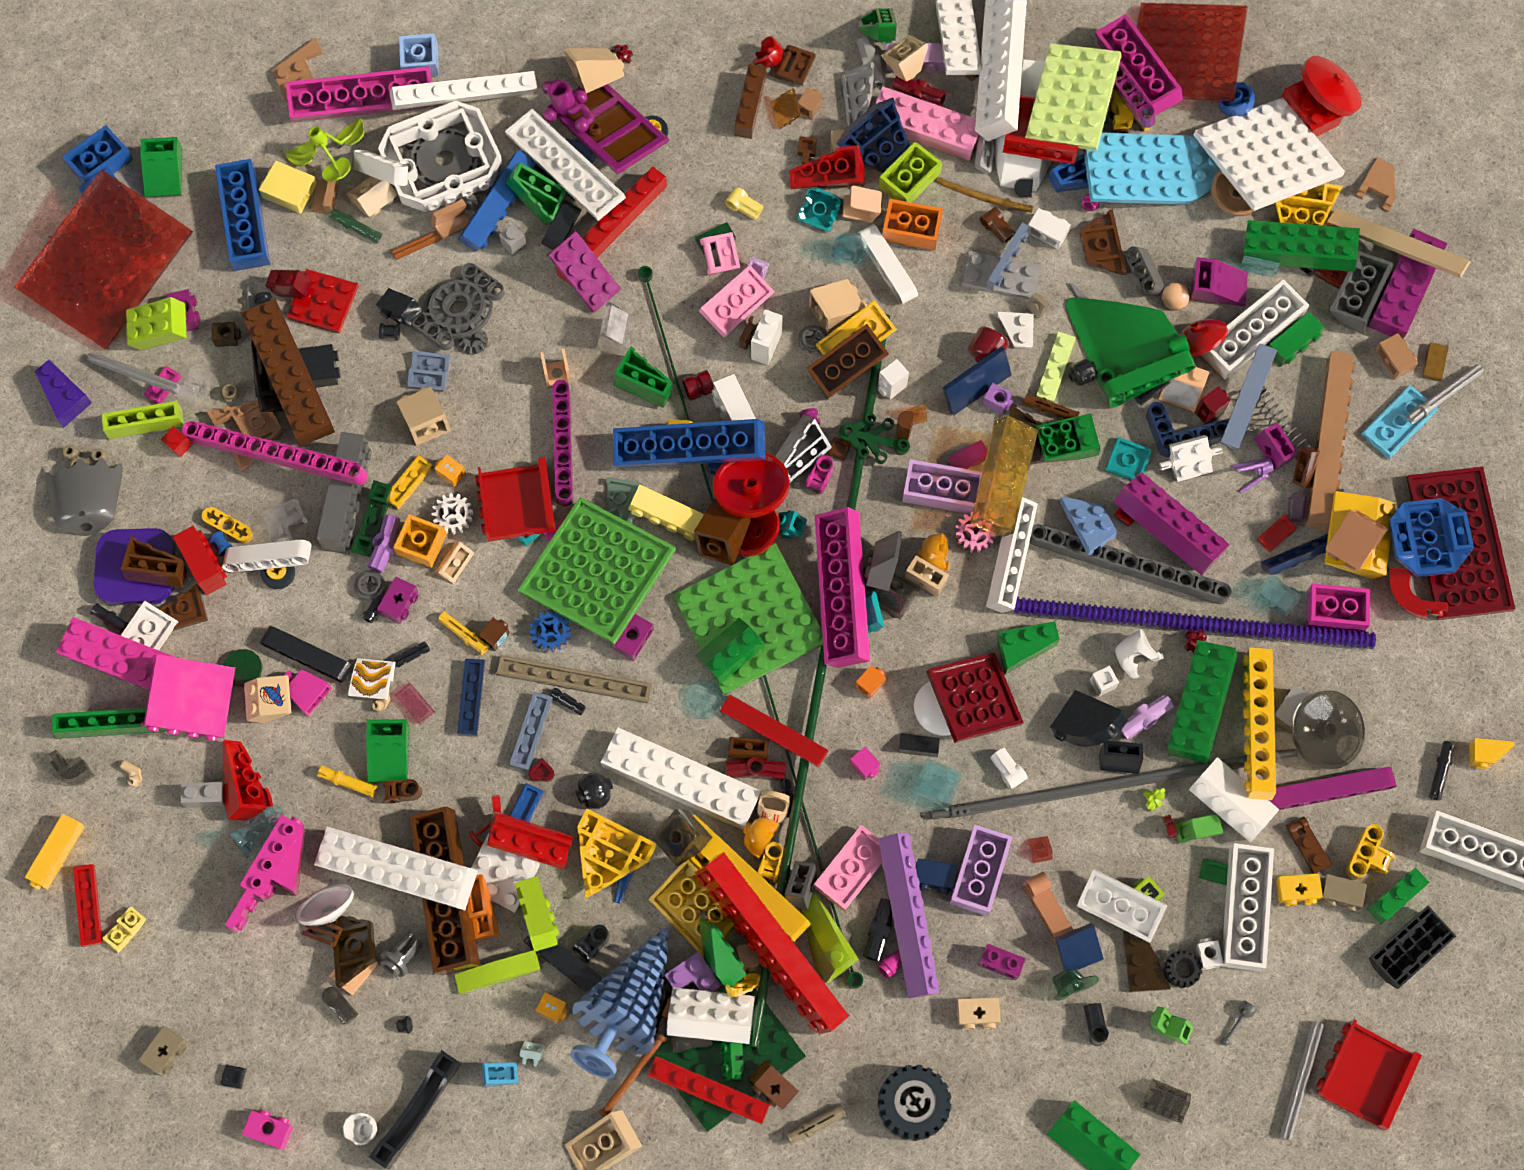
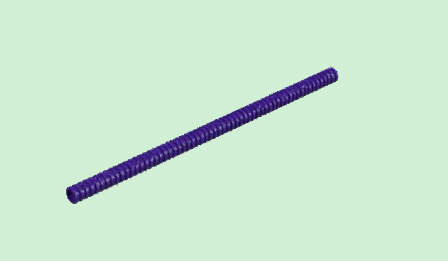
M1017 597L1014 608L1015 614L1018 612L1020 614L1026 613L1027 615L1032 613L1034 616L1036 614L1038 616L1043 614L1045 617L1048 615L1050 617L1056 616L1057 618L1062 616L1064 619L1066 617L1072 619L1073 617L1075 620L1078 618L1080 620L1086 619L1087 621L1092 619L1094 622L1096 620L1102 622L1103 620L1105 623L1108 621L1110 623L1116 622L1117 624L1122 622L1124 625L1126 623L1132 625L1133 623L1135 626L1140 624V626L1146 625L1150 627L1152 625L1154 628L1156 626L1162 628L1163 626L1165 629L1170 627V629L1176 628L1180 630L1182 628L1184 631L1186 629L1192 631L1193 629L1195 632L1202 630L1207 633L1212 631L1214 634L1216 632L1219 634L1224 633L1225 635H1228V633L1231 635L1236 634L1237 636L1242 634L1244 637L1246 635L1249 637L1254 636L1255 638L1259 636L1261 638L1266 637L1267 639L1272 637L1274 640L1278 638L1279 640L1285 639V641H1288L1290 639L1291 641L1297 640V642L1302 640L1304 643L1307 641L1309 643L1315 642V644L1319 642L1321 644L1327 643V645L1333 643L1334 646L1337 644L1339 646L1345 645L1346 647H1349V645L1351 647L1357 646V648L1363 646L1364 649H1367V647L1373 649L1376 644L1374 632L1369 634L1367 631L1364 633L1362 631L1357 632L1356 630L1352 632L1350 630L1345 631L1344 629L1339 631L1337 628L1334 630L1332 628L1326 629V627L1322 629L1320 627L1314 628V626L1308 628L1307 625L1304 627L1302 625L1296 626L1295 624L1292 626L1290 624L1284 625V623L1278 625L1277 622L1274 624L1272 622L1266 623L1265 621H1262V623L1260 621L1254 622V620L1248 622L1247 619H1244V621L1242 619L1236 620L1235 618H1232V620L1230 618L1224 619L1223 617L1218 619L1217 616H1214V618L1211 616L1206 617L1205 615H1202V617L1199 615L1194 616L1193 614L1188 616L1187 613H1184V615L1181 613L1175 614V612H1172V614L1169 612L1163 613V611L1158 613L1156 610L1154 612H1151V610L1145 611V609L1139 611V609L1133 610V608L1127 610L1126 607L1124 609H1121V607L1115 608V606H1112V608H1109V606L1103 607V605L1097 607L1096 604L1094 606H1091V604L1085 605V603H1082V605H1079V603L1073 604V602L1067 604L1066 601L1064 603L1058 601L1057 603L1055 600H1052V602H1049V600L1043 601V599L1037 601L1036 598L1034 600L1028 598L1027 600L1025 597H1022V599Z

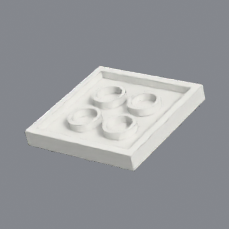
M488 833L471 869L477 871L476 875H484L492 901L516 913L520 906L515 882L535 877L541 863L487 846L490 834Z

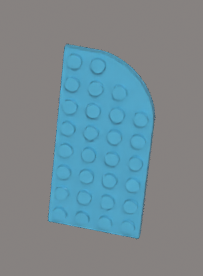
M1101 133L1097 151L1084 149L1090 202L1189 204L1201 199L1211 190L1213 179L1220 171V168L1194 136Z

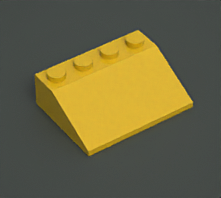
M1335 491L1327 546L1352 509L1360 511L1388 528V530L1362 569L1351 570L1344 565L1345 561L1340 558L1338 561L1328 555V551H1326L1324 564L1370 579L1385 576L1391 542L1388 522L1394 515L1395 503L1378 497Z
M695 854L686 858L649 900L695 950L704 957L700 928L701 918L699 917L700 910L708 911V919L707 917L703 919L706 922L711 921L714 926H717L723 934V939L734 930V924L722 914L720 905L712 901L707 888L701 886L697 881L695 872L704 863ZM715 913H721V918H717Z

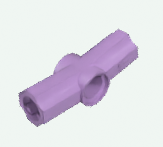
M1163 695L1148 705H1141L1128 718V722L1119 733L1128 741L1143 729L1151 728L1161 717L1174 709L1171 699Z

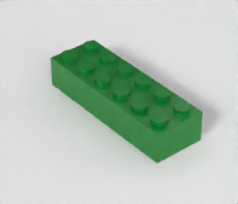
M1248 220L1243 263L1355 272L1360 228Z
M1197 640L1168 744L1170 755L1209 764L1238 657L1236 648Z

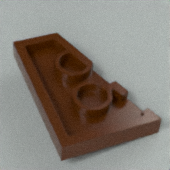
M198 583L192 586V589L186 593L177 596V599L168 605L165 604L159 608V610L178 621L173 631L208 621Z

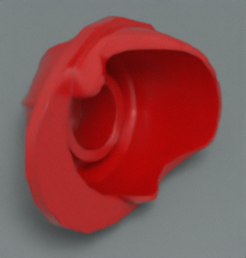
M773 36L763 39L760 52H755L756 58L752 62L753 65L760 64L764 67L772 68L779 64L783 57L781 43H778Z

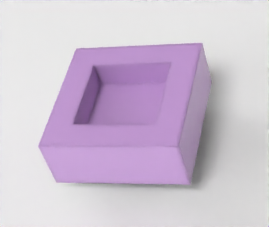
M754 256L751 257L749 265L764 280L770 263Z

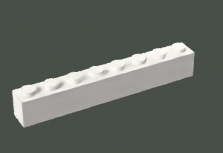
M534 71L392 87L390 98L392 109L396 110L448 104L453 101L466 102L533 94L537 90Z

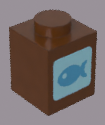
M493 617L479 633V638L496 651L510 634L508 624L501 619L496 620Z

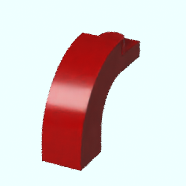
M1390 569V586L1393 596L1405 612L1427 620L1428 612L1433 616L1448 614L1449 606L1447 602L1424 601L1412 593L1410 588L1411 572L1408 569Z

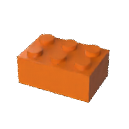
M889 199L882 236L886 242L935 251L943 208Z

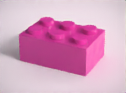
M1311 584L1307 590L1306 625L1308 627L1314 626V628L1320 627L1321 629L1323 627H1326V629L1332 628L1333 630L1337 628L1338 630H1356L1357 632L1362 631L1364 633L1370 626V589Z

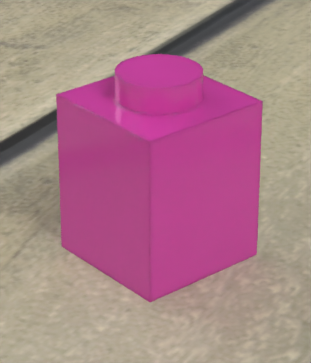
M866 747L850 758V764L864 780L868 778L873 779L879 774L880 771L878 769H880L881 764Z

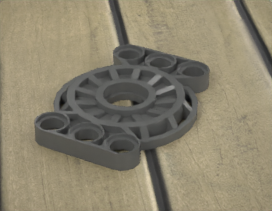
M450 126L438 131V136L434 140L427 141L419 138L414 144H405L408 149L412 150L410 159L414 161V155L417 156L415 166L422 175L420 177L418 174L417 179L425 186L431 187L445 181L450 175L459 176L471 171V169L478 168L479 156L476 157L475 163H473V156L467 152L465 144L467 134ZM449 152L453 155V161L449 165L442 166L436 162V157L440 153Z
M473 263L463 265L461 268L462 277L447 279L435 286L427 295L423 312H420L411 323L414 330L441 350H450L454 346V339L468 337L482 329L491 317L493 310L492 300L498 301L505 296L503 285ZM469 269L475 270L472 275L465 274ZM481 279L488 280L484 285L478 284ZM495 288L501 289L498 294L491 293ZM457 301L467 304L465 310L460 313L450 312V306ZM489 307L487 315H485L486 308ZM417 319H424L422 324H414ZM431 328L437 329L436 333L432 335L428 334V330ZM443 338L450 339L447 344L440 343Z

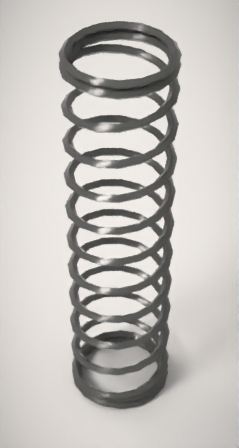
M1263 386L1260 396L1266 392V386ZM1267 392L1260 399H1258L1255 407L1261 408L1260 414H1265V420L1270 419L1269 425H1274L1276 423L1279 424L1281 421L1285 420L1288 417V415L1284 416L1281 420H1279L1276 423H1270L1277 415L1283 412V409L1277 412L1274 416L1266 418L1268 413L1271 410L1275 409L1279 404L1274 405L1268 411L1261 412L1267 404L1271 403L1274 400V398L1270 399L1264 405L1257 407V404L1263 398L1270 394V392ZM1290 421L1284 427H1282V430L1289 426L1292 423V421ZM1294 427L1292 430L1286 433V436H1288L1291 432L1296 430L1297 427ZM1301 433L1297 434L1294 438L1290 439V442L1299 437ZM1303 439L1298 444L1294 445V448L1296 449L1300 444L1306 441V439Z

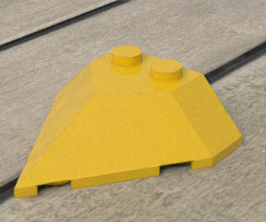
M586 808L577 826L585 885V899L649 863L658 844Z

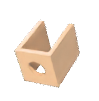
M852 186L851 196L845 195L843 197V217L872 223L881 213L882 192Z
M564 348L562 349L564 361L546 364L544 354L541 352L547 387L553 386L557 380H565L567 383L571 382ZM554 369H560L562 376L554 378L551 373Z

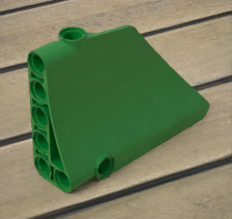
M1071 297L1067 301L1066 309L1088 360L1093 361L1096 365L1098 372L1096 379L1104 392L1110 408L1118 407L1134 397L1196 368L1189 352V345L1185 335L1177 333L1162 310L1088 298ZM1105 377L1111 378V380L1107 382H1104L1102 379Z

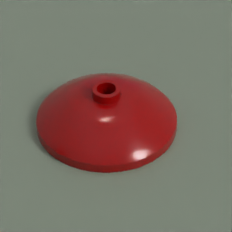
M1204 319L1191 323L1180 335H1185L1189 345V352L1193 357L1204 354L1222 343L1228 334V328L1223 321Z
M775 510L761 517L750 518L751 521L739 550L740 555L747 557L756 556L766 551L773 544L780 526L779 517Z

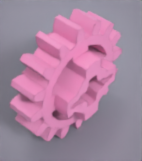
M971 512L970 517L964 514V520H958L959 525L955 527V531H957L955 538H960L958 545L964 544L963 550L968 547L970 548V553L974 549L980 553L981 548L986 551L988 545H993V539L996 538L994 533L996 532V527H991L994 521H987L988 515L983 518L981 517V512L977 516H975L974 512Z

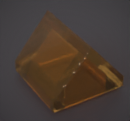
M925 404L906 408L905 411H911L915 414L913 425L927 422Z

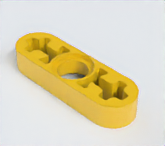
M208 507L203 511L202 519L210 527L222 531L228 537L242 544L248 543L252 539V531L247 525L214 507ZM214 513L215 517L219 519V521L217 522L213 518L209 520L208 515H212ZM231 521L232 527L224 530L222 528L223 523ZM236 528L241 532H245L246 530L247 536L241 537L240 534L235 531Z

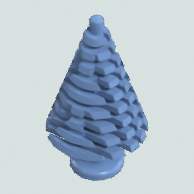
M661 928L657 934L658 936L650 937L645 944L638 948V951L633 952L628 959L620 963L619 967L613 969L591 991H588L583 998L574 1003L572 1008L574 1015L581 1010L584 1012L577 1021L585 1027L595 1020L597 1022L591 1026L588 1032L595 1037L602 1033L594 1048L580 1044L574 1046L570 1053L572 1060L592 1075L605 1079L614 1077L617 1071L616 1065L605 1053L611 1042L618 1037H622V1039L617 1042L615 1046L617 1049L626 1051L635 1045L637 1047L633 1051L634 1054L651 1052L654 1044L653 1037L656 1032L655 1026L657 1024L655 1017L659 1011V1001L663 987V979L661 980V978L665 974L663 966L667 962L665 954L668 953L669 949L666 941L671 935L668 929Z

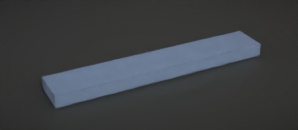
M1259 343L1220 444L1236 451L1239 449L1276 355V349Z

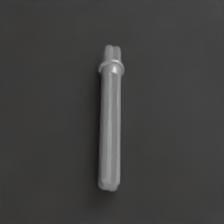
M1476 364L1423 404H1418L1415 410L1408 414L1406 419L1411 424H1414L1419 419L1426 418L1428 413L1478 377L1483 372V368Z

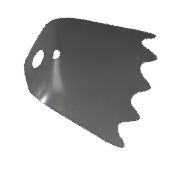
M80 458L71 468H66L62 463H59L54 476L46 473L45 477L51 509L58 527L64 531L82 536L94 535L111 523L116 511L123 474L122 463L118 464L115 468H109L103 458H100L95 465H88ZM83 511L85 515L79 516V512ZM82 523H90L92 529L84 531L80 528V525Z

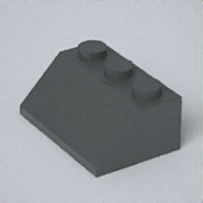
M897 531L875 542L874 548L869 549L864 577L867 578V586L889 591L899 558L902 531Z

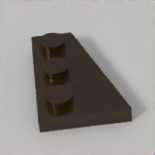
M1123 931L1129 993L1170 990L1171 988L1150 942L1128 931Z

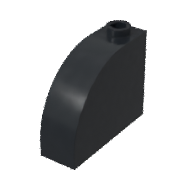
M1075 690L1050 728L1054 733L1053 736L1061 742L1065 740L1077 746L1090 747L1100 745L1114 738L1126 725L1128 719L1123 710Z

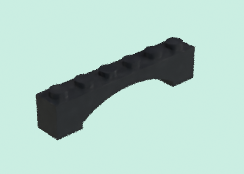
M441 1050L430 1066L417 1092L391 1129L379 1141L369 1158L387 1170L392 1168L461 1066L459 1061Z

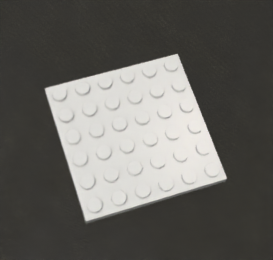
M1283 98L1256 107L1245 116H1232L1194 132V137L1253 211L1342 177L1345 172Z

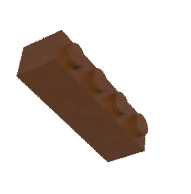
M748 65L734 125V136L749 139L753 137L766 81V67Z

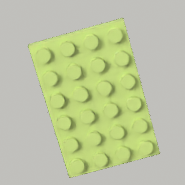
M1050 43L1025 138L1078 146V149L1097 151L1121 59V52Z

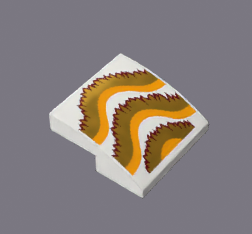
M357 658L348 696L388 700L390 681H393L395 662Z

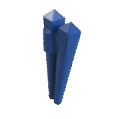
M634 871L617 881L615 903H621Z

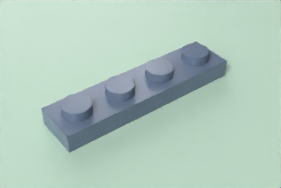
M1021 223L989 277L987 289L993 291L995 286H1000L1004 278L1002 276L1004 271H1009L1012 265L1011 259L1017 257L1021 249L1019 247L1020 244L1025 243L1029 236V233H1027L1028 225Z
M533 692L509 764L511 767L529 772L553 700L552 696Z

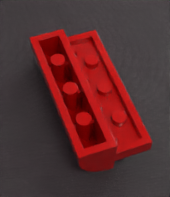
M495 811L492 816L487 846L564 869L568 851L572 844V835Z

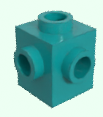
M792 510L779 512L780 526L778 533H780V536L785 539L802 537L807 519Z

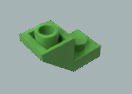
M1218 814L1174 824L1179 844L1200 838H1210L1224 833L1221 818Z

